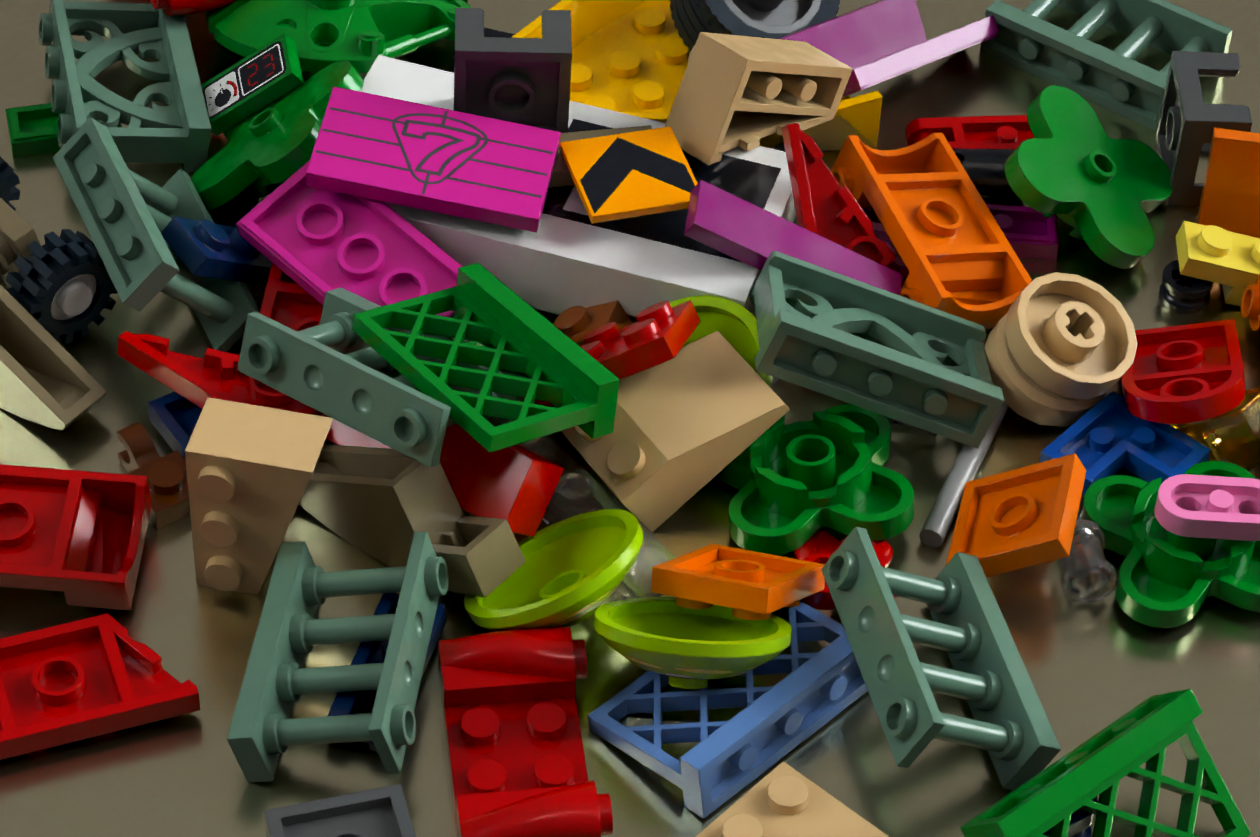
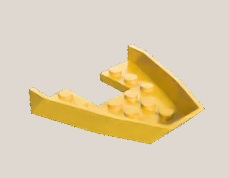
M561 0L549 10L571 11L572 62L570 101L666 123L686 71L690 54L688 46H685L682 37L680 38L678 30L674 26L675 22L672 20V11H670L671 1ZM542 15L511 38H542ZM878 91L852 98L849 95L842 97L833 120L806 129L803 132L813 138L821 151L841 150L848 135H858L864 144L871 148H877L883 97ZM775 133L761 138L759 146L772 149L784 140L781 135Z

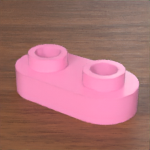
M1191 474L1169 477L1159 487L1154 508L1155 517L1164 529L1183 537L1260 541V480Z

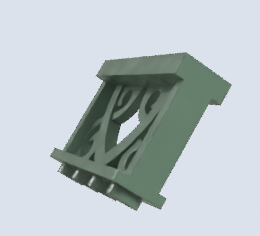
M50 0L49 13H40L39 43L40 46H46V79H55L52 80L51 109L53 113H61L58 115L57 121L59 148H62L91 117L106 122L104 125L107 126L125 163H181L183 171L196 172L207 161L212 128L185 15L167 16L162 9L155 10L152 4ZM71 35L85 36L88 42L76 41ZM102 36H106L109 40L105 41ZM146 57H152L157 59L158 61L145 62L143 61V59ZM122 60L136 74L151 80L161 81V83L143 88L135 96L134 102L107 89L97 82L94 77L105 68ZM151 101H161L168 105L162 107L153 102L152 108L146 107ZM119 122L128 125V127H117V126H118Z
M772 251L769 254L750 293V302L755 306L760 347L755 356L756 371L978 449L1005 401L1002 388L993 385L983 344L986 338L984 326L784 253Z

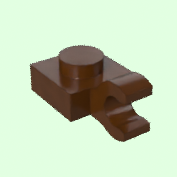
M139 422L117 431V438L126 448V450L118 453V458L129 472L127 474L147 476L152 500L149 522L154 528L159 530L190 515L186 460L176 450L160 457L151 436Z

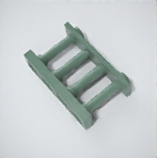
M995 0L986 9L985 18L994 16L999 33L996 34V37L981 42L980 51L1053 85L1066 87L1086 100L1156 131L1170 61L1160 71H1157L1134 59L1148 46L1172 55V51L1228 53L1233 30L1165 0H1033L1023 10L1000 0ZM1057 6L1082 16L1068 30L1043 20ZM1102 26L1128 36L1113 51L1088 40Z
M90 117L53 156V160L122 303L140 312L159 292H162L194 309L213 348L227 352L244 335L248 313L255 311L259 313L260 310L246 283L193 275L163 238L161 232L174 216L197 221L202 219L212 221L188 173L179 169L162 188L128 169L107 126Z
M340 287L326 291L320 324L304 330L295 331L256 311L248 313L238 362V371L430 468L439 464L446 428L457 424L449 417L451 407L423 394L352 330L353 314L382 306ZM395 327L384 329L410 334L412 331ZM424 332L422 334L425 337L453 341L441 335ZM414 354V356L419 360L437 362L444 364L446 361L444 359ZM461 362L456 363V366L483 371L489 370V367L481 365H473ZM502 369L499 371L500 374L532 379L519 372ZM448 384L452 390L480 394L481 391ZM491 393V397L520 402L525 400L524 397ZM483 415L494 427L514 421Z
M855 526L821 570L896 765L909 768L933 739L988 750L1002 787L1011 790L1017 789L1043 771L1061 751V748L978 557L957 552L935 579L883 567L880 565L867 530ZM893 596L926 603L934 621L901 614ZM912 643L947 651L954 670L920 662ZM932 692L966 699L974 719L941 713Z
M427 531L414 532L407 566L324 572L322 567L315 565L305 541L281 543L227 736V741L248 783L273 781L280 753H285L288 746L373 740L387 774L401 772L406 745H412L416 736L414 709L439 597L447 593L449 585L446 561L442 556H436ZM400 592L394 614L315 619L318 606L324 604L326 598ZM389 640L384 663L302 668L306 653H310L313 647L317 645ZM377 690L372 713L289 719L293 702H298L301 695Z

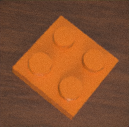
M1077 454L1066 455L966 482L946 565L957 552L977 556L986 578H991L1004 572L1037 564H1048L1057 559L1069 557L1087 471Z
M711 544L652 567L651 592L675 597V604L684 608L706 609L714 604L732 608V615L740 619L766 620L771 617L772 612L783 607L798 606L801 599L824 590L825 578L821 569L825 564Z

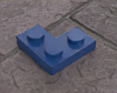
M1111 391L1041 451L1039 463L1076 453L1087 470L1082 496H1084L1091 484L1101 478L1113 476L1122 467L1147 482L1162 477L1163 483L1169 477L1184 474L1192 466L1208 461L1211 449L1169 424L1150 422L1132 415L1125 407L1124 397Z

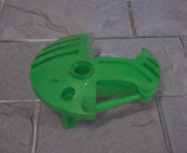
M238 0L227 6L205 12V22L208 32L214 33L216 41L243 57L250 55L285 33L296 43L301 71H307L309 79L326 66L341 60H348L358 73H368L378 55L396 59L415 52L421 46L441 39L455 41V8L471 7L468 4V0Z

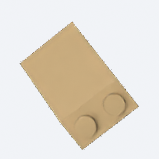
M715 331L682 347L674 359L621 379L619 381L613 433L592 439L578 426L562 430L561 432L621 503L652 533L790 409L718 331Z

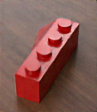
M333 419L326 439L334 442L335 445L390 448ZM458 424L446 428L439 461L461 509L477 517L507 519L512 532L534 537L564 468L519 444L489 453Z

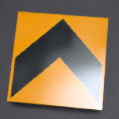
M671 126L560 142L561 154L591 223L688 209L691 191L698 183Z

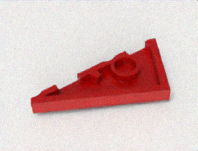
M799 123L787 124L782 127L798 226L902 274L893 261L896 259V256L887 243L881 241L875 235L872 222L846 186L841 187L821 159L824 154L813 138L801 130ZM902 274L901 288H902V286H903V284H904V282H905V280H906V278L904 277L903 274Z
M128 331L118 336V356L203 409L207 397L311 415H322L321 412L238 371L240 355L207 348L203 359L169 351L170 339L151 334H134Z

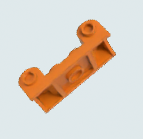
M932 133L917 143L895 150L874 149L864 144L858 135L847 136L830 172L841 187L846 186L862 209L873 208L906 265L909 274L900 290V296L984 326L985 330L993 329L1000 319L1008 313L1010 306L1032 282V279L944 134Z

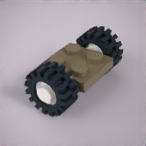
M0 157V273L3 275V281L7 286L6 290L57 341L59 339L63 344L73 342L74 332L83 338L90 333L87 325L93 321L99 326L105 320L100 314L104 308L112 311L116 301L110 297V294H117L118 292L94 243L85 234L79 231L75 234L71 229H62L59 237L52 231L44 235L45 244L40 245L34 228L15 211L16 208L9 202L19 200L20 190L15 186L20 184L18 175L13 172L14 169Z

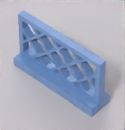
M800 601L798 606L783 607L775 611L789 619V624L792 627L791 654H779L776 658L742 675H738L746 676V688L708 690L707 686L698 691L662 693V688L669 684V676L647 671L587 716L590 731L683 790L684 807L704 819L868 690L843 625ZM825 640L830 643L819 652L798 653V642ZM790 673L775 686L754 687L753 675ZM746 707L729 721L709 722L708 709ZM700 710V722L662 724V712ZM654 712V725L626 727L618 722L627 714ZM700 742L679 758L680 761L662 750V744Z

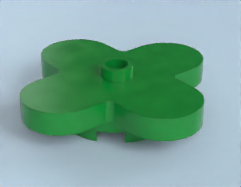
M341 60L326 66L293 92L286 93L223 132L229 143L206 161L191 177V181L207 210L225 204L245 188L253 197H264L267 192L264 186L276 183L283 184L311 159L333 86L361 91L364 81L348 60Z
M1054 85L1046 87L1027 108V121L1035 138L1022 142L1007 158L1005 162L1007 181L1014 193L1026 205L1041 212L1047 219L1053 214H1057L1064 222L1075 227L1069 235L1084 240L1101 260L1117 268H1132L1151 252L1154 247V232L1145 213L1154 211L1171 195L1173 191L1170 184L1171 172L1164 160L1146 144L1133 139H1112L1108 137L1093 108L1079 94L1063 86Z
M852 404L838 405L824 411L813 412L812 421H798L785 425V416H782L716 475L722 482L740 490L729 504V531L733 541L745 550L781 555L803 546L822 527H829L846 535H849L855 526L865 528L870 540L888 539L905 531L914 518V490L911 483L903 475L882 466L891 454V424L884 415Z
M1224 461L1201 462L1190 467L1184 473L1256 479L1246 469ZM1113 475L1101 478L1089 486L1084 495L1080 516L1081 525L1085 533L1094 542L1126 557L1119 569L1115 595L1119 606L1129 617L1151 627L1171 628L1180 626L1190 621L1197 614L1206 598L1210 596L1217 597L1245 610L1260 612V541L1183 537L1167 531L1159 524L1154 513L1158 490L1162 484V477L1147 482L1132 476Z

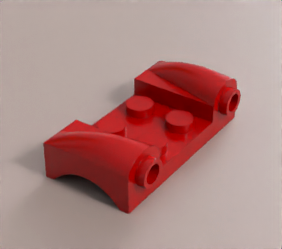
M0 464V587L62 591L65 595L66 604L69 606L131 610L152 508L147 476Z
M570 627L511 629L438 641V676L457 837H601V835H611L613 833V816L609 793L597 794L594 780H588L575 698L576 679H587V653L584 639L573 640Z

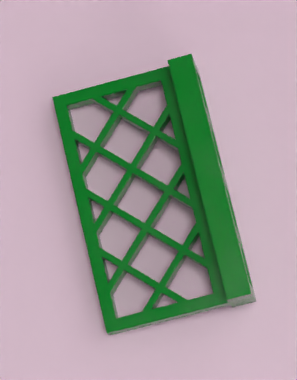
M479 263L458 268L456 287L353 314L352 330L423 394L450 406L449 417L489 453L575 426L581 428L592 439L613 433L620 379ZM451 310L454 312V318L436 315ZM395 327L412 331L410 334L384 329ZM424 332L453 337L454 341L425 337L422 334ZM465 340L480 342L483 346L465 344ZM414 354L444 359L446 361L444 364L437 362L419 360L414 356ZM461 362L473 365H481L489 367V370L483 371L456 366V363ZM502 369L519 372L532 379L500 374L499 371ZM448 384L481 391L480 394L452 390ZM491 393L524 397L525 400L520 402L491 397ZM535 400L547 401L553 404L555 407L537 405L534 403ZM483 415L514 421L494 427Z
M1191 689L1149 697L960 827L964 837H1049L1043 835V833L1050 828V837H1068L1071 814L1079 809L1096 815L1092 837H1110L1113 821L1135 828L1134 837H1152V834L1160 837H1199L1193 834L1198 803L1201 801L1211 805L1224 829L1215 837H1247L1251 834L1192 721L1201 715L1203 711ZM1176 740L1187 759L1184 782L1162 775L1166 748ZM1146 762L1145 769L1139 767ZM1125 776L1143 782L1137 816L1115 809L1119 780ZM1160 788L1182 795L1176 829L1154 822ZM1099 795L1098 802L1092 801L1093 798Z

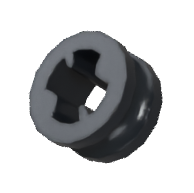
M1174 260L1167 264L1163 270L1162 284L1159 288V299L1171 311L1180 314L1199 313L1206 309L1209 304L1210 291L1214 282L1180 275L1179 262Z

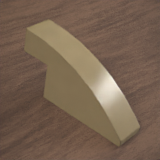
M0 284V408L20 418L63 431L102 400L107 391Z
M324 444L312 476L299 502L303 509L324 526L356 548L389 567L407 566L414 532L427 531L436 556H442L446 561L449 575L448 590L485 598L526 562L507 519L464 515L440 461L437 466L430 468L390 448Z

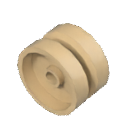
M1054 272L1035 278L1020 293L1010 306L1008 313L1000 319L987 336L984 348L993 385L1002 388L1004 403L1018 415L1040 425L1065 427L1074 424L1109 393L1110 389L1132 366L1138 343L1131 318L1121 302L1103 286L1077 274Z

